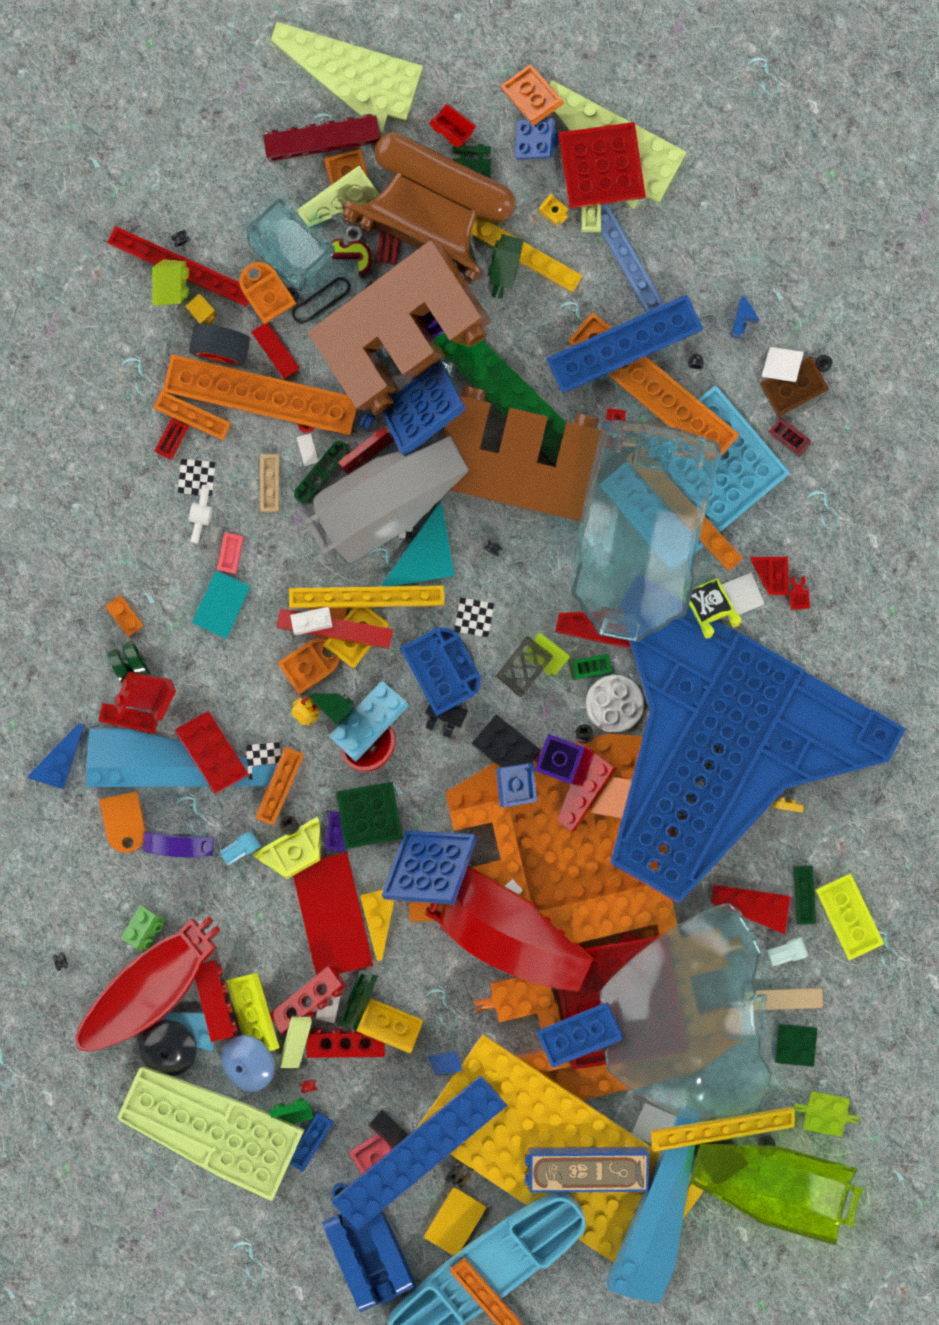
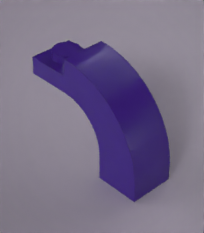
M144 832L143 852L186 858L213 856V836H180L163 832Z

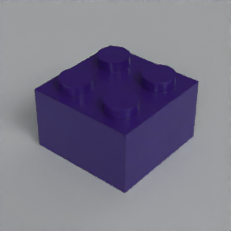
M548 734L534 771L572 784L585 747Z

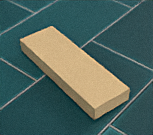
M260 454L261 513L280 512L279 454Z

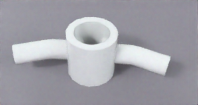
M202 485L199 504L193 503L189 514V521L195 523L190 541L194 544H198L202 524L208 526L212 516V507L206 506L210 488L208 485Z

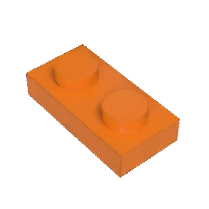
M119 595L105 606L128 637H131L145 626L122 595Z

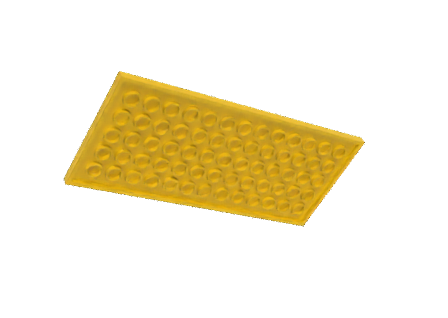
M484 1034L481 1035L462 1062V1070L452 1076L416 1127L417 1129L477 1077L482 1075L503 1098L507 1106L451 1152L450 1155L468 1167L473 1168L474 1171L526 1205L551 1193H530L529 1187L525 1186V1174H528L529 1167H525V1154H529V1148L647 1147L649 1152V1179L661 1154L659 1151L654 1152L650 1145ZM690 1173L683 1219L707 1187L704 1181ZM568 1192L578 1201L584 1211L586 1227L578 1240L614 1263L644 1192Z

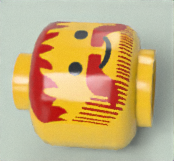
M299 697L292 703L291 714L299 724L310 726L320 717L318 715L320 709L311 698L306 697L302 699Z

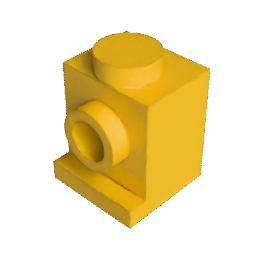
M551 193L538 209V213L555 227L559 222L563 224L569 216L567 214L568 208L554 198ZM556 207L559 211L553 213L551 209Z

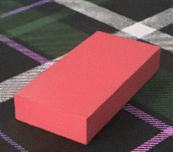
M224 533L217 566L218 571L237 573L244 536Z

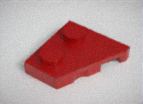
M788 556L750 557V561L768 596L789 595Z

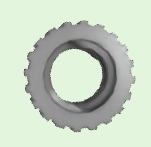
M352 225L346 229L345 236L348 242L362 240L363 234L360 227ZM352 231H357L358 237L351 238L349 236Z

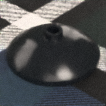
M162 1020L143 1032L139 1041V1053L142 1061L148 1068L170 1076H176L187 1071L194 1063L197 1055V1043L191 1031L181 1023ZM162 1052H167L168 1056L163 1055Z

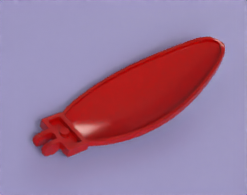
M208 917L200 925L195 919H190L177 934L156 943L129 963L101 993L80 1023L75 1036L77 1048L81 1051L91 1052L111 1047L140 1034L168 1014L192 985L202 962L217 949L211 939L216 937L221 929L215 926L207 934L204 931L213 923V919Z

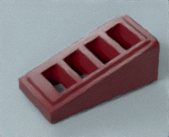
M781 417L768 431L770 435L798 457L811 444V440ZM782 425L785 426V428L778 435L776 432L781 428ZM790 430L791 433L784 439L783 436ZM796 435L797 438L790 444V440ZM802 440L803 443L797 449V444Z

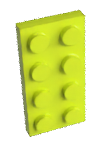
M851 873L815 889L848 960H852L884 944Z
M258 972L226 980L242 1035H250L259 1039L266 1045L269 1051L278 1049L277 1037Z

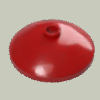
M390 725L357 761H354L341 748L343 760L349 767L360 772H369L382 767L391 758L395 750V732Z

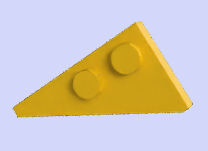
M383 889L360 895L377 961H381L395 901L384 900L381 896Z

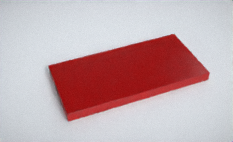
M348 852L323 857L320 861L293 875L316 976L328 966L334 967L339 974L374 966Z

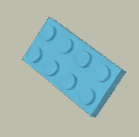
M381 681L329 737L354 761H357L409 704L386 683Z

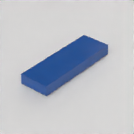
M455 1051L428 1056L435 1074L457 1073L462 1070Z
M317 1111L302 1135L289 1164L303 1172L334 1121Z

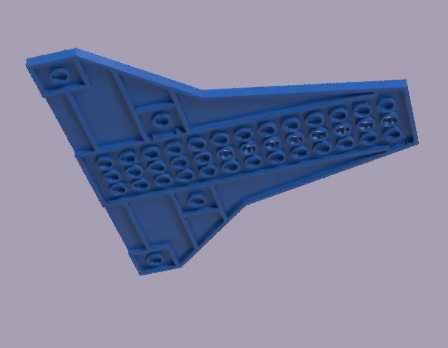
M637 574L622 600L619 610L648 704L649 714L610 864L679 904L785 789L889 762L906 728L875 710H870L806 673L804 669L744 634L737 633L717 620L709 623L714 629L712 637L706 639L689 604L675 597L671 592ZM717 745H720V749L723 752L718 754L715 753L713 746L716 747ZM711 761V766L714 767L713 770H707L704 762L708 763ZM702 778V782L705 785L698 787L695 779ZM693 794L695 803H688L686 795L690 796ZM684 811L686 820H679L677 812ZM675 828L677 836L670 837L668 829ZM665 844L668 853L664 852L661 854L658 847ZM656 861L659 869L652 871L649 863Z

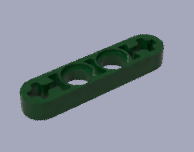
M334 442L297 486L294 496L298 502L307 503L340 465L338 462L348 454V446L345 442ZM336 446H344V453H338V455L336 456V458L339 459L337 462L334 460L333 457L329 456L330 453H332V455L336 453ZM329 459L333 462V467L330 470L323 469L322 463L324 460ZM314 474L319 475L321 478L320 483L317 485L310 483V477ZM307 482L310 487L314 488V490L311 492V490L309 489L306 492L308 497L306 499L304 497L300 499V495L298 492L300 490L304 491L307 488V486L304 485Z

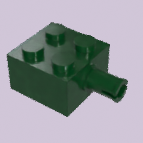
M502 234L500 240H496L487 276H490L489 284H493L492 297L496 298L497 291H499L497 299H502L504 289H512L524 239Z

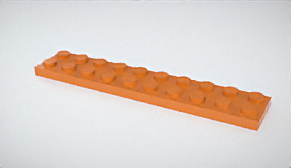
M592 312L569 338L568 343L573 347L612 328ZM647 357L607 374L609 378L713 465L740 435Z
M171 354L163 392L347 436H351L357 410L348 395Z

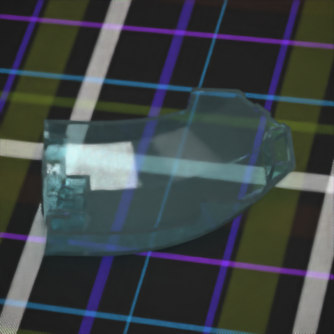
M603 420L580 519L571 584V594L578 601L589 620L592 621L600 635L639 642L645 639L646 635L653 631L657 632L669 625V622L686 615L696 581L693 566L701 527L721 457L720 447L717 442L678 428L643 421Z

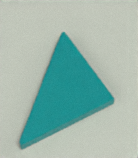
M439 503L381 587L401 586L455 576L442 503Z

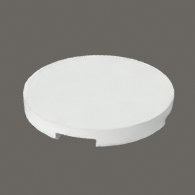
M609 675L599 679L591 686L586 697V710L590 720L594 725L606 732L618 733L630 729L639 721L643 712L644 699L640 688L635 682L621 675Z

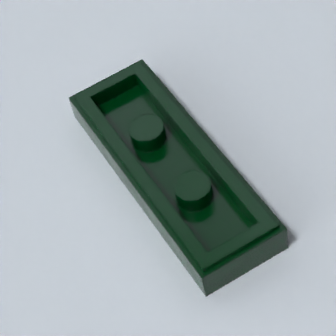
M793 866L796 925L816 924L813 866Z
M360 969L339 1024L357 1031L378 978L377 975Z

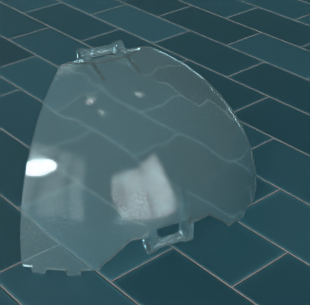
M730 903L701 912L659 937L629 961L600 991L601 1004L609 1003L624 1036L623 1040L596 1050L605 1051L608 1072L649 1102L674 1114L700 1122L759 1112L761 1109L760 1104L771 1088L769 1082L772 1072H770L768 1065L760 1054V1037L770 1035L765 1002L767 1001V995H756L753 983L761 953L755 942L757 937L753 930L747 928L742 920V913L738 908H733ZM755 1004H758L760 1028L757 1029L754 1013Z

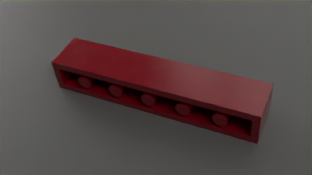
M365 114L362 118L358 119L347 117L340 122L330 120L324 122L323 125L308 124L305 128L300 129L290 127L282 132L272 130L268 134L263 135L266 158L269 162L376 144L381 138L377 115L373 116V114Z

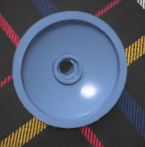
M239 1035L229 1040L224 1046L221 1056L222 1067L232 1084L241 1090L255 1092L265 1088L271 1082L274 1075V1061L269 1049L263 1042L250 1035Z

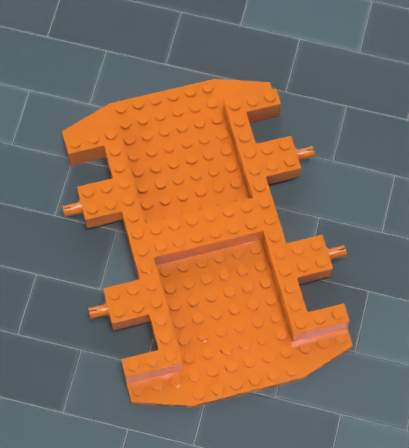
M606 734L593 737L592 741L586 744L585 742L579 743V741L572 743L583 747L585 745L589 746L614 765L617 769L611 777L632 780L643 736ZM540 753L532 762L534 763V769L536 767ZM494 762L445 792L454 831L492 822L500 859L470 867L503 886L513 879L523 890L518 895L534 903L537 906L536 910L544 917L548 916L551 919L550 923L558 930L562 929L565 932V936L572 943L576 942L582 948L618 943L623 932H628L640 939L668 934L689 1052L573 1070L571 1061L552 1068L544 1048L517 1054V1057L581 1100H586L693 1074L744 1042L740 1029L742 1024L737 1005L730 1003L698 1011L690 979L691 976L728 968L725 955L728 952L743 949V946L739 944L742 943L740 937L723 941L717 928L680 936L672 900L610 864L621 818L588 812L576 831L571 832L557 821L571 784L536 771L534 773L537 802L500 807L496 768L500 767ZM680 816V817H678V819H679V820H682V819H685V820H686V817H685V816ZM675 828L668 829L670 837L677 836ZM665 844L658 847L661 854L664 852L668 853ZM656 861L649 863L652 871L659 869ZM515 976L491 981L490 986L493 995L489 998L474 1000L475 1006H478L476 1007L477 1013L494 1009L497 1011L499 1022L537 1014L542 1029L564 1020L558 989L532 983Z

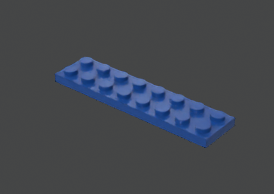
M684 295L548 357L546 360L563 395L703 331V327L688 295Z

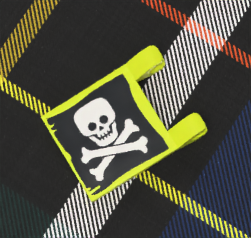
M718 578L683 593L706 639L712 637L714 629L709 623L728 615L732 627L740 625L741 617L733 608Z

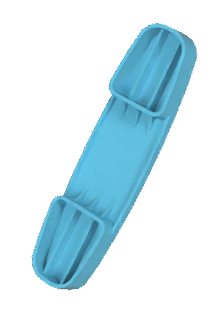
M551 1192L512 1214L471 1242L420 1283L393 1309L388 1318V1325H464L484 1310L450 1273V1268L465 1257L500 1298H503L538 1269L549 1267L583 1234L586 1226L584 1211L581 1205L568 1192Z

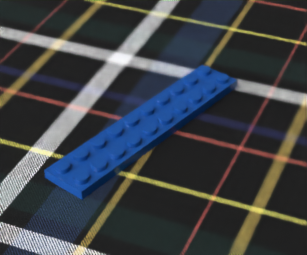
M480 1075L332 1199L333 1205L358 1231L507 1106V1103Z

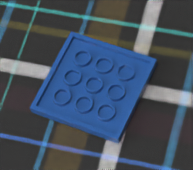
M439 360L391 396L393 404L383 411L382 414L400 452L406 456L441 428L445 427L455 417L459 416L466 410V407L444 363Z
M405 830L381 894L383 899L454 905L477 841L475 834Z

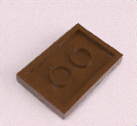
M811 356L801 361L796 382L769 378L759 384L777 418L829 390Z

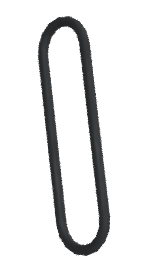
M337 277L296 306L292 312L293 319L300 324L310 321L347 294L350 289L349 281L343 277ZM338 280L346 282V291L304 321L296 318V310Z

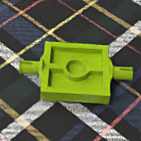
M811 1090L806 1105L794 1102L793 1106L795 1111L804 1112L803 1129L842 1137L844 1126L847 1122L858 1124L860 1116L848 1113L850 1102L848 1097Z

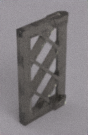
M526 636L496 674V677L516 695L522 697L553 659V656L529 636ZM528 645L532 648V652H523V649ZM539 655L545 659L541 665H538L537 656ZM520 656L522 665H513L514 660ZM524 656H533L535 665H526ZM527 668L536 669L531 678H528ZM507 669L511 670L512 678H508L504 674ZM514 669H523L524 678H516ZM516 681H525L526 684L523 688H520Z

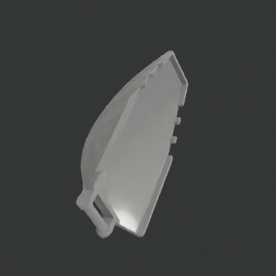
M451 436L419 445L406 456L398 451L378 457L314 495L313 502L316 514L303 522L312 532L321 549L320 553L322 556L336 549L351 564L415 526L431 510V507L438 500H441L444 494L451 487H454L469 471V468ZM318 519L332 543L329 546L315 524V521Z

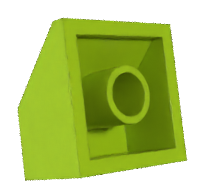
M164 259L152 267V306L180 304L186 300L189 289L186 287V279L189 276L186 261Z
M540 632L524 652L527 654L525 658L532 664L537 662L541 665L542 668L540 670L548 676L551 674L555 676L570 658L567 653Z

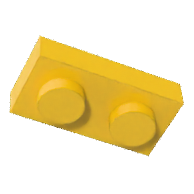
M778 797L769 808L803 813L804 805L796 804L797 800Z

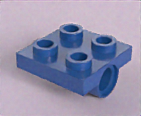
M545 118L534 126L528 120H518L515 158L517 160L553 158V149L558 146V134L555 131L556 120Z

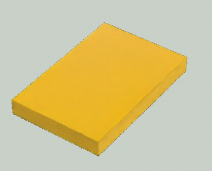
M368 607L353 608L344 618L347 621L387 628L389 626L388 622ZM328 638L323 644L326 649L352 669L357 666L372 647Z
M370 998L357 1031L411 1054L424 1020Z
M453 1186L423 1237L454 1256L462 1250L487 1206Z

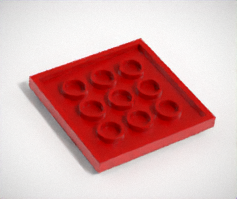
M635 122L558 133L569 209L646 198Z

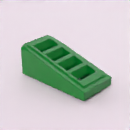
M609 654L569 661L572 680L612 673ZM600 659L603 660L604 670H601ZM592 661H595V666H596V671H595V672H594V669H593ZM585 662H587L589 673H586L584 665Z

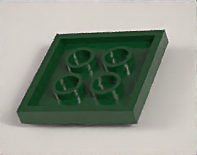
M393 782L335 792L345 849L403 839Z

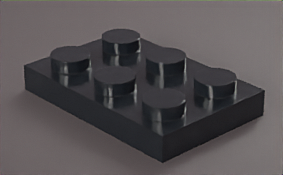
M497 714L471 743L473 747L499 767L532 763L541 752L540 748Z

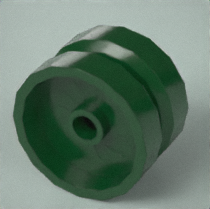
M132 640L123 644L122 650L124 655L118 649L107 653L110 664L121 684L129 672L151 676L142 653Z

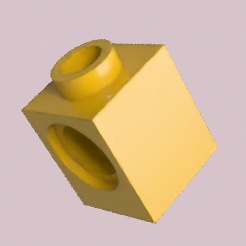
M200 294L185 306L200 324L210 325L216 319V311Z

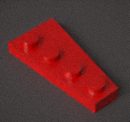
M620 611L612 613L567 612L559 613L555 633L625 649L631 648Z
M713 884L710 904L785 934L791 896Z

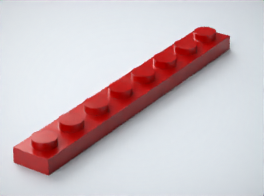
M114 227L107 241L108 245L154 266L164 259L186 261V267L189 269L187 281L246 308L248 307L249 302L240 288V282L122 228Z

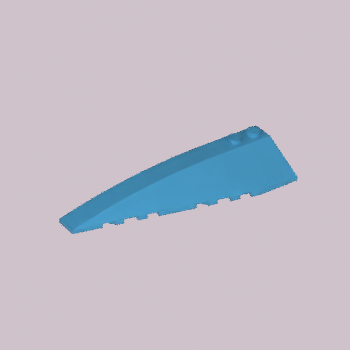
M89 729L86 787L209 786L181 741L132 729ZM237 755L248 772L247 757ZM277 765L252 766L253 780H249V777H246L232 786H268Z

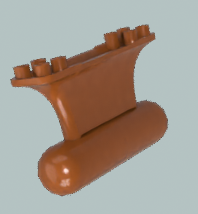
M390 132L383 135L376 143L374 150L375 159L382 168L395 175L388 186L371 201L360 204L345 201L342 205L344 211L342 214L344 216L343 220L351 225L355 223V220H358L363 231L371 233L373 228L378 231H384L416 249L432 240L444 247L457 269L464 273L465 281L473 285L476 279L480 280L482 277V269L473 262L470 255L469 244L474 222L477 216L493 223H501L510 218L516 206L513 192L506 186L400 133Z

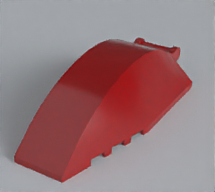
M470 866L466 869L454 905L444 904L440 912L437 910L439 903H431L430 907L426 909L425 915L437 921L440 930L448 934L471 955L501 971L532 983L579 992L594 959L576 942L572 943L565 936V932L562 929L558 930L551 924V919L548 916L544 917L539 913L534 903Z

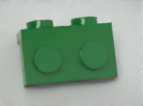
M303 1097L292 1100L293 1104L285 1106L284 1102L273 1105L274 1109L269 1110L271 1118L278 1117L291 1124L313 1119L310 1100L304 1101Z

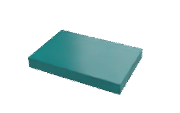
M215 570L192 623L227 639L251 586Z

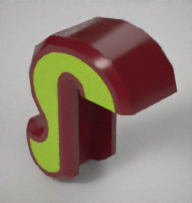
M336 238L329 243L328 250L333 259H359V278L365 277L370 272L372 257L370 248L364 242L351 241L344 246L343 239Z

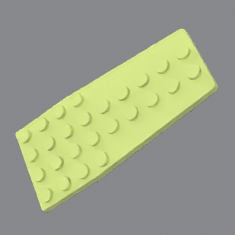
M142 1066L138 1070L118 1115V1119L133 1129L218 1177L270 1201L274 1199L304 1132V1129L278 1117L271 1118L270 1113L250 1104L146 1066Z

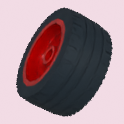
M196 324L194 326L189 347L190 354L223 364L239 366L245 364L250 345V337L248 335L214 325Z

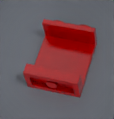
M129 672L126 679L122 682V688L119 694L116 695L114 703L121 715H123L126 707L151 710L154 719L162 721L176 693V689L172 679Z

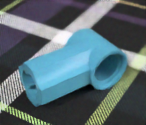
M252 830L237 838V841L222 849L220 853L224 861L230 865L244 855L247 856L254 852L261 845Z

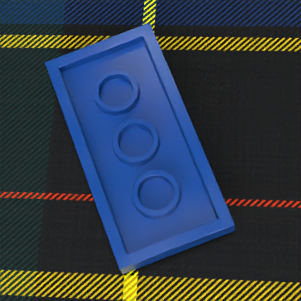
M608 1002L536 1031L552 1068L624 1039Z

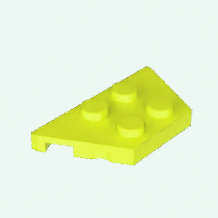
M316 817L300 826L296 833L284 835L252 853L253 856L286 879L320 861L319 818Z

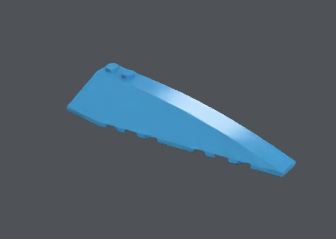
M682 1104L672 1127L698 1123L700 1111ZM695 1145L661 1151L648 1181V1192H644L606 1279L608 1290L630 1298L655 1303L661 1302L676 1265Z

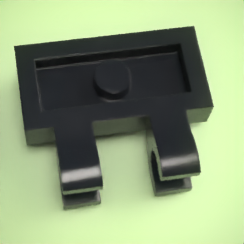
M429 704L425 713L430 715V718L425 728L433 731L437 719L448 723L443 736L451 738L455 726L458 728L462 727L468 710L455 706L436 716Z

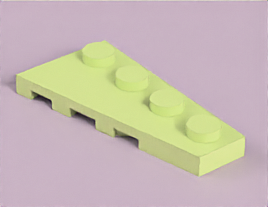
M358 166L297 209V212L307 226L310 227L331 218L334 214L343 213L342 205L345 201L356 204L366 203V201L376 198L380 193L362 168Z

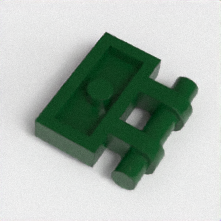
M463 144L459 148L453 146V153H460V159L453 158L454 161L491 179V159H483V154H491V146H483V144H478V146H466V144ZM466 153L477 154V159H466Z

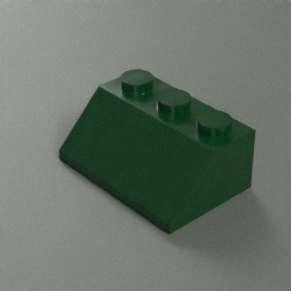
M311 693L309 695L311 700L337 725H340L355 709L353 707L355 702L346 694L342 696L339 693Z

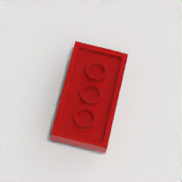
M209 711L175 729V733L214 795L248 777V772Z

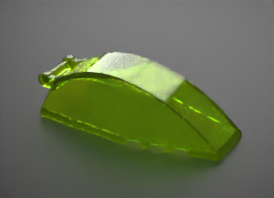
M700 1144L690 1178L691 1184L722 1200V1202L734 1207L760 1224L832 1245H837L839 1224L854 1227L855 1221L853 1220L860 1195L864 1193L865 1189L851 1184L858 1168L782 1146ZM851 1190L853 1194L847 1216L843 1218L842 1213L848 1192Z

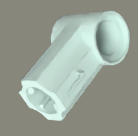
M803 937L789 940L786 944L767 950L772 966L790 960H800L809 956Z

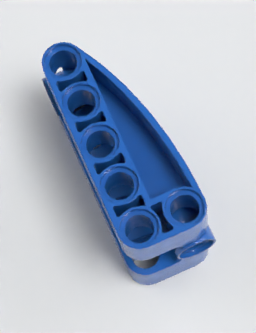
M383 1210L358 1231L342 1213L322 1222L324 1231L360 1312L380 1303L383 1304L417 1286Z

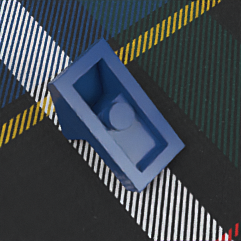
M743 296L739 300L731 337L737 339L741 334L745 333L747 323L744 321L752 323L760 321L746 297Z

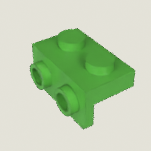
M140 904L120 938L133 948L144 952L152 946L166 919Z

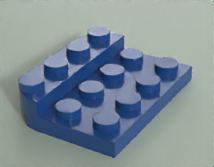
M439 627L400 647L436 716L471 699L478 692L481 684L480 674L463 645L460 636L455 631Z

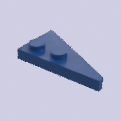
M79 723L28 775V778L64 789L85 724Z

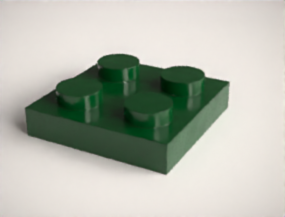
M778 1023L774 1062L814 1067L818 1028Z

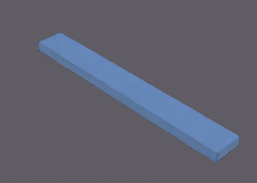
M608 204L601 205V234L643 309L647 313L664 305Z

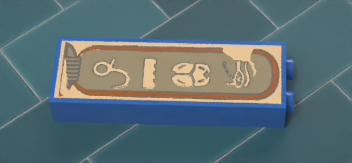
M647 1147L529 1148V1154H525V1167H529L528 1174H525V1186L529 1187L530 1193L648 1192L649 1152Z

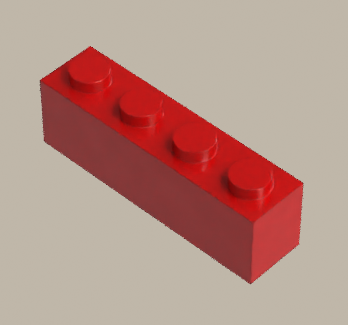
M216 960L202 963L195 978L212 1043L236 1037L235 1032L238 1031L236 1021H232L230 1015L233 1012L231 1002H227L225 995L228 994L226 982L222 983L221 975H223L221 963L218 964Z

